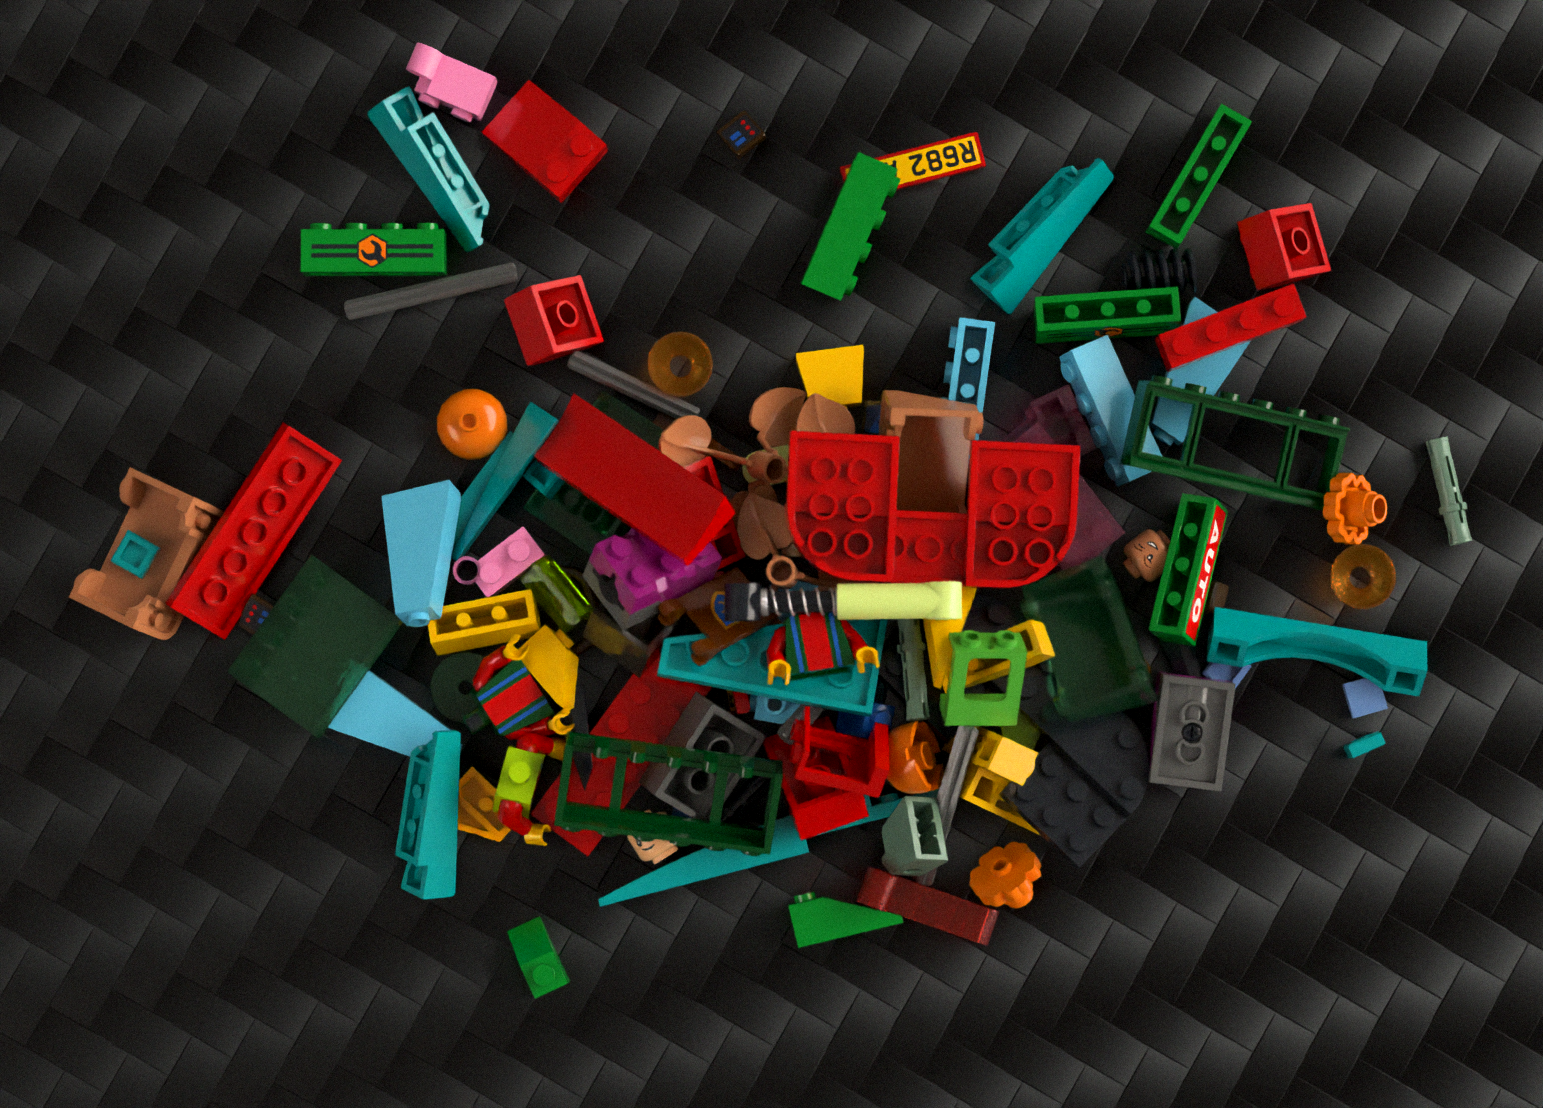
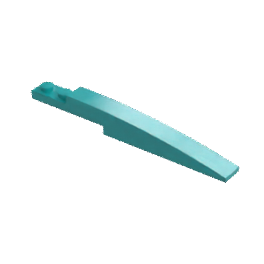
M939 789L911 796L937 798ZM894 792L879 796L877 798L878 804L871 805L870 797L864 795L868 817L824 833L890 817L902 798H899L898 793ZM788 815L777 819L775 822L770 854L762 853L759 856H749L743 854L740 850L712 851L704 847L598 899L599 905L601 907L809 853L806 839L800 840L791 817Z

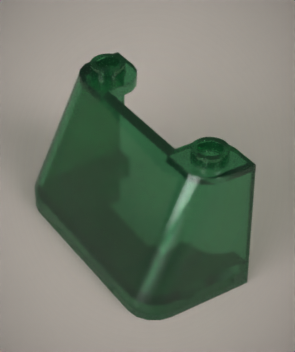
M1102 556L1021 587L1025 599L1020 600V605L1026 620L1033 619L1034 621L1044 623L1055 653V657L1049 660L1059 686L1057 688L1058 696L1053 697V701L1060 718L1066 716L1069 722L1137 708L1158 701L1155 686L1119 585Z

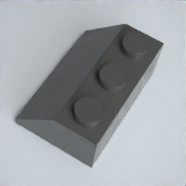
M696 691L663 745L754 757L767 736ZM650 763L639 780L642 786L656 797L694 819H710L717 771L716 773H707L702 768L687 766L670 768L665 763ZM728 772L724 803L741 778L738 773Z

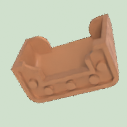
M898 390L883 391L878 435L900 436L896 510L967 514L965 494L970 441L974 440L976 434H981L983 430V413L978 412L976 405Z
M129 468L119 488L120 499L125 505L130 506L129 511L101 570L89 568L79 574L74 581L69 598L130 628L160 640H167L176 633L184 615L168 606L165 602L220 520L224 511L133 468ZM128 530L161 548L143 579L110 561Z

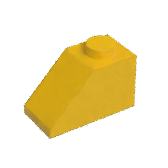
M545 624L519 648L524 649L529 645L526 656L521 660L553 700L564 709L570 711L574 708L579 658L571 650V647L574 645L571 638L562 629L555 632Z

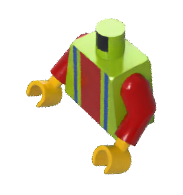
M527 732L519 736L516 747H508L495 793L493 812L498 813L497 817L500 823L519 835L524 836L526 844L547 845L543 840V832H551L550 826L532 823L528 817L545 755L563 761L566 739L559 737L550 738Z

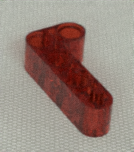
M869 865L856 897V901L862 904L901 915L986 946L989 944L999 915V911L926 885L918 884L915 881L898 875H892L887 871Z

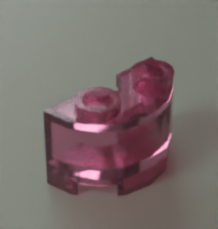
M1069 384L1029 402V407L1023 409L1031 429L1037 427L1042 439L1037 441V444L1080 446V456L1097 449L1088 427L1079 412Z

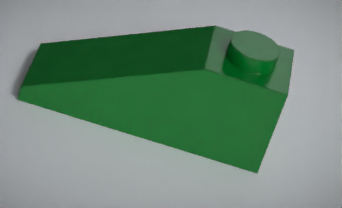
M815 891L794 896L795 903L788 904L798 948L903 923L901 914L825 896L816 898Z

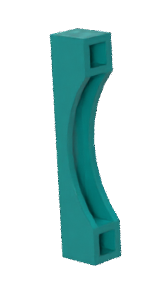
M1215 607L1208 631L1207 662L1244 667L1255 662L1274 658L1313 659L1353 671L1370 680L1384 691L1420 696L1427 674V641Z

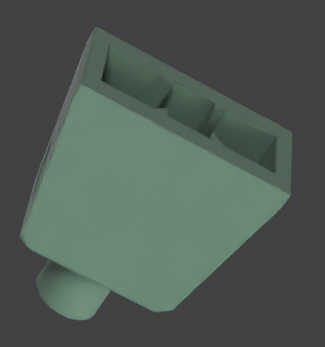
M904 796L882 828L885 848L882 863L892 875L922 876L948 861L937 798Z

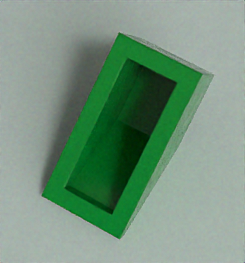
M540 916L507 931L521 970L535 999L570 982Z

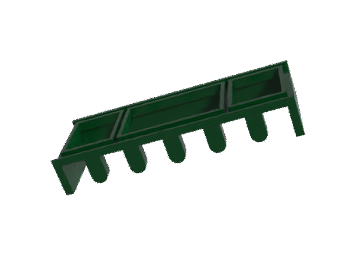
M1152 375L1151 381H1138L1121 456V465L1146 469L1156 473L1172 475L1323 511L1324 495L1330 492V480L1339 473L1348 431L1350 432V428L1339 425V418L1319 414L1318 420L1306 418L1307 411L1287 406L1285 412L1272 410L1274 403L1259 399H1252L1250 405L1239 402L1240 395L1219 391L1218 397L1205 394L1207 387L1185 383V388L1182 389L1172 386L1173 379ZM1155 396L1193 404L1180 460L1142 452ZM1205 408L1287 426L1274 482L1193 464ZM1299 429L1329 436L1317 492L1287 485Z
M567 732L554 825L561 826L562 829L570 832H579L582 829L597 831L600 835L615 837L618 834L633 836L636 840L644 842L659 839L669 841L676 846L703 845L712 851L733 849L740 850L743 854L749 856H759L762 853L770 854L783 778V761ZM573 751L591 753L597 758L616 757L609 807L566 801ZM627 759H630L633 763H644V761L665 763L670 768H680V766L702 768L707 773H716L717 771L710 819L701 820L620 809ZM728 772L738 773L743 778H751L752 776L771 778L763 828L721 822Z

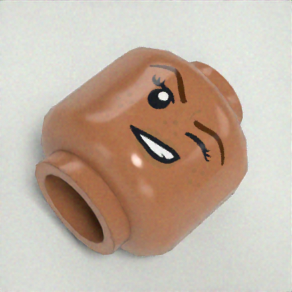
M1146 529L1125 545L1124 554L1127 560L1123 562V565L1135 580L1141 576L1146 581L1152 582L1162 575L1170 545L1169 538L1161 530L1155 532L1152 529Z

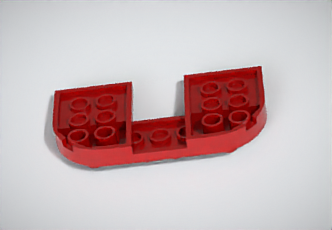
M806 431L789 432L785 505L788 532L800 554L816 569L834 578L847 581L879 583L952 581L962 582V587H1018L1044 577L1064 558L1073 541L1078 512L1080 446L971 440L966 514L896 510L900 436Z

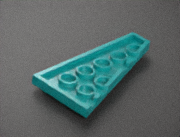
M888 619L847 620L862 636L868 647H873L877 650L880 668ZM776 624L765 626L721 650L702 666H697L692 661L691 654L694 652L691 650V646L700 639H706L704 634L664 638L657 676L870 717L873 709L879 668L876 669L872 663H865V673H859L857 661L855 660V666L850 673L791 681L788 685L783 683V678L774 677L773 684L770 685L767 683L769 669L766 650L774 631L783 625Z

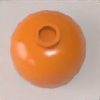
M463 389L452 394L442 404L437 416V433L442 444L453 455L466 460L481 459L492 455L505 439L508 432L507 415L502 404L492 394L480 389Z
M915 721L903 724L889 732V773L886 779L897 790L907 794H921L939 789L943 779V763L936 765L934 754L941 752L940 747L927 723Z

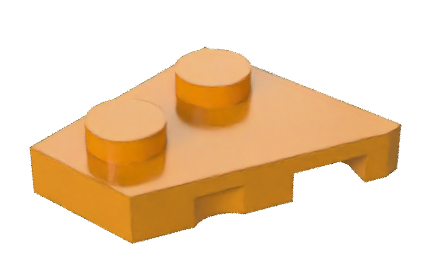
M471 767L459 780L458 830L501 842L511 829L500 823L497 817L498 813L493 812L497 788L474 767Z

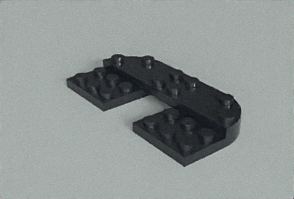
M975 594L962 632L972 630L978 633H997L1028 620L1016 609L1001 600ZM920 619L922 642L926 644V651H923V661L930 719L922 721L927 723L931 730L948 744L956 736L958 726H945L939 708L940 694L946 693L943 685L941 689L933 685L923 619ZM898 639L881 656L878 679L906 705L901 654L897 653V645H900ZM1051 643L1055 657L1025 669L1018 711L1049 743L1037 754L1034 770L1026 778L1024 785L1022 786L1011 781L999 795L1078 870L1137 808L1148 784L1149 757L1143 737L1133 721ZM1008 675L965 688L964 694H1005Z

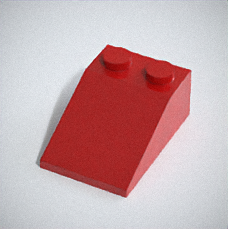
M530 80L523 85L482 131L483 135L560 203L566 199L608 152L607 144Z
M829 716L817 719L811 725V727L836 732ZM778 734L765 738L762 745L767 758L783 761V778L780 791L801 841L869 816L863 794L794 779L795 763H790L792 745L782 741ZM810 746V753L805 764L807 768L846 777L851 776L850 761L846 754Z

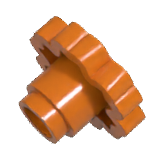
M1338 473L1336 477L1330 480V492L1324 495L1323 516L1328 520L1327 532L1335 543L1358 545L1368 537V527H1373L1385 520L1387 502L1383 495L1371 491V486L1363 475Z
M1010 842L1004 849L997 846L979 858L980 866L970 872L971 879L969 885L984 905L999 907L1006 904L1011 908H1021L1028 904L1033 897L1032 882L1041 875V862L1026 843Z

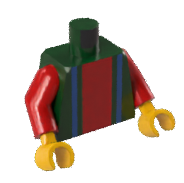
M797 613L795 616L786 617L782 627L774 631L766 650L769 669L767 683L770 685L773 684L774 677L783 678V683L788 685L791 681L850 673L855 666V660L857 661L859 673H865V663H872L876 669L879 668L877 650L873 647H868L862 636L847 620H838L837 615L834 616L833 613H826L824 616L821 613H811L810 616L806 613Z
M519 634L512 635L506 646H501L483 658L473 678L474 687L469 692L477 707L461 717L464 725L472 735L489 725L496 735L505 736L509 740H518L520 735L527 732L541 736H548L555 732L564 735L575 726V724L566 726L560 721L561 717H565L570 713L568 709H562L553 718L550 717L554 713L521 660L526 656L529 645L524 649H516L513 644L518 642Z

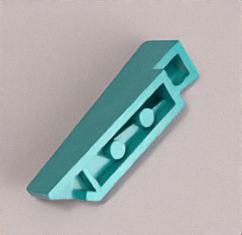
M410 86L386 98L369 110L367 115L463 249L466 252H470L483 244L484 238H481L483 220L488 216L489 202L434 112L423 117Z
M1097 158L1088 168L1077 170L1072 165L1061 168L988 244L997 255L970 279L1005 313L1011 314L1114 179L1112 172L1104 161Z
M532 402L527 406L514 433L510 431L461 497L452 550V559L454 561H457L466 554L524 473L534 462L535 453L545 443L559 422Z
M456 730L434 731L432 733V740L426 745L417 746L410 755L395 856L408 861L401 889L421 899L452 897L455 894L461 739L460 732Z

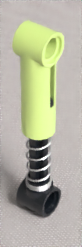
M962 582L837 583L835 591L831 587L828 591H818L816 587L813 591H803L802 588L799 591H789L787 588L784 591H774L772 588H761V584L729 583L724 584L725 621L746 622L761 621V616L765 617L770 615V613H776L778 616L782 613H791L793 616L797 613H806L808 616L811 613H821L822 616L826 613H833L834 616L837 615L838 620L962 619Z

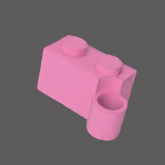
M418 42L406 66L407 71L420 77L414 89L415 93L420 95L418 99L420 102L433 108H438L439 104L452 109L451 115L466 122H471L472 118L479 121L482 120L498 83L495 76L448 57L438 50Z
M523 526L479 560L470 556L459 558L454 563L453 575L459 583L466 586L477 584L486 597L498 595L547 556ZM466 561H472L477 566V575L470 581H464L459 576V567Z

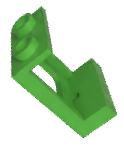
M972 630L949 632L948 637L953 651L947 694H940L939 708L945 726H1016L1027 658V650L1021 633L1007 630L997 633H978ZM976 658L1009 659L1010 666L1006 693L964 694L969 662Z

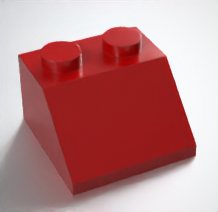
M1312 203L1271 209L1237 222L1240 240L1244 246L1250 266V274L1257 290L1278 287L1331 271Z
M581 275L531 285L504 299L527 366L552 361L572 354L574 351H581L604 342Z

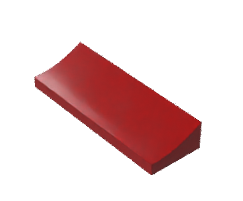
M573 393L558 424L534 455L537 462L687 567L735 514L724 494L575 393Z

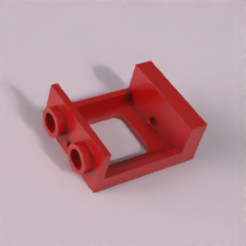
M805 706L801 718L794 719L790 731V740H794L790 753V763H795L794 779L879 798L889 773L888 725L874 722L867 740L811 727L810 707ZM810 746L848 755L850 757L851 776L846 777L807 768L805 764L810 753Z

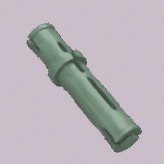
M1441 437L1426 441L1440 498L1441 507L1438 508L1439 514L1444 517L1449 544L1453 546L1472 541L1465 513V510L1468 508L1466 502L1462 501L1454 462L1450 452L1448 437Z
M897 619L900 645H897V653L901 654L906 699L907 721L930 719L923 661V651H926V644L922 642L920 619Z

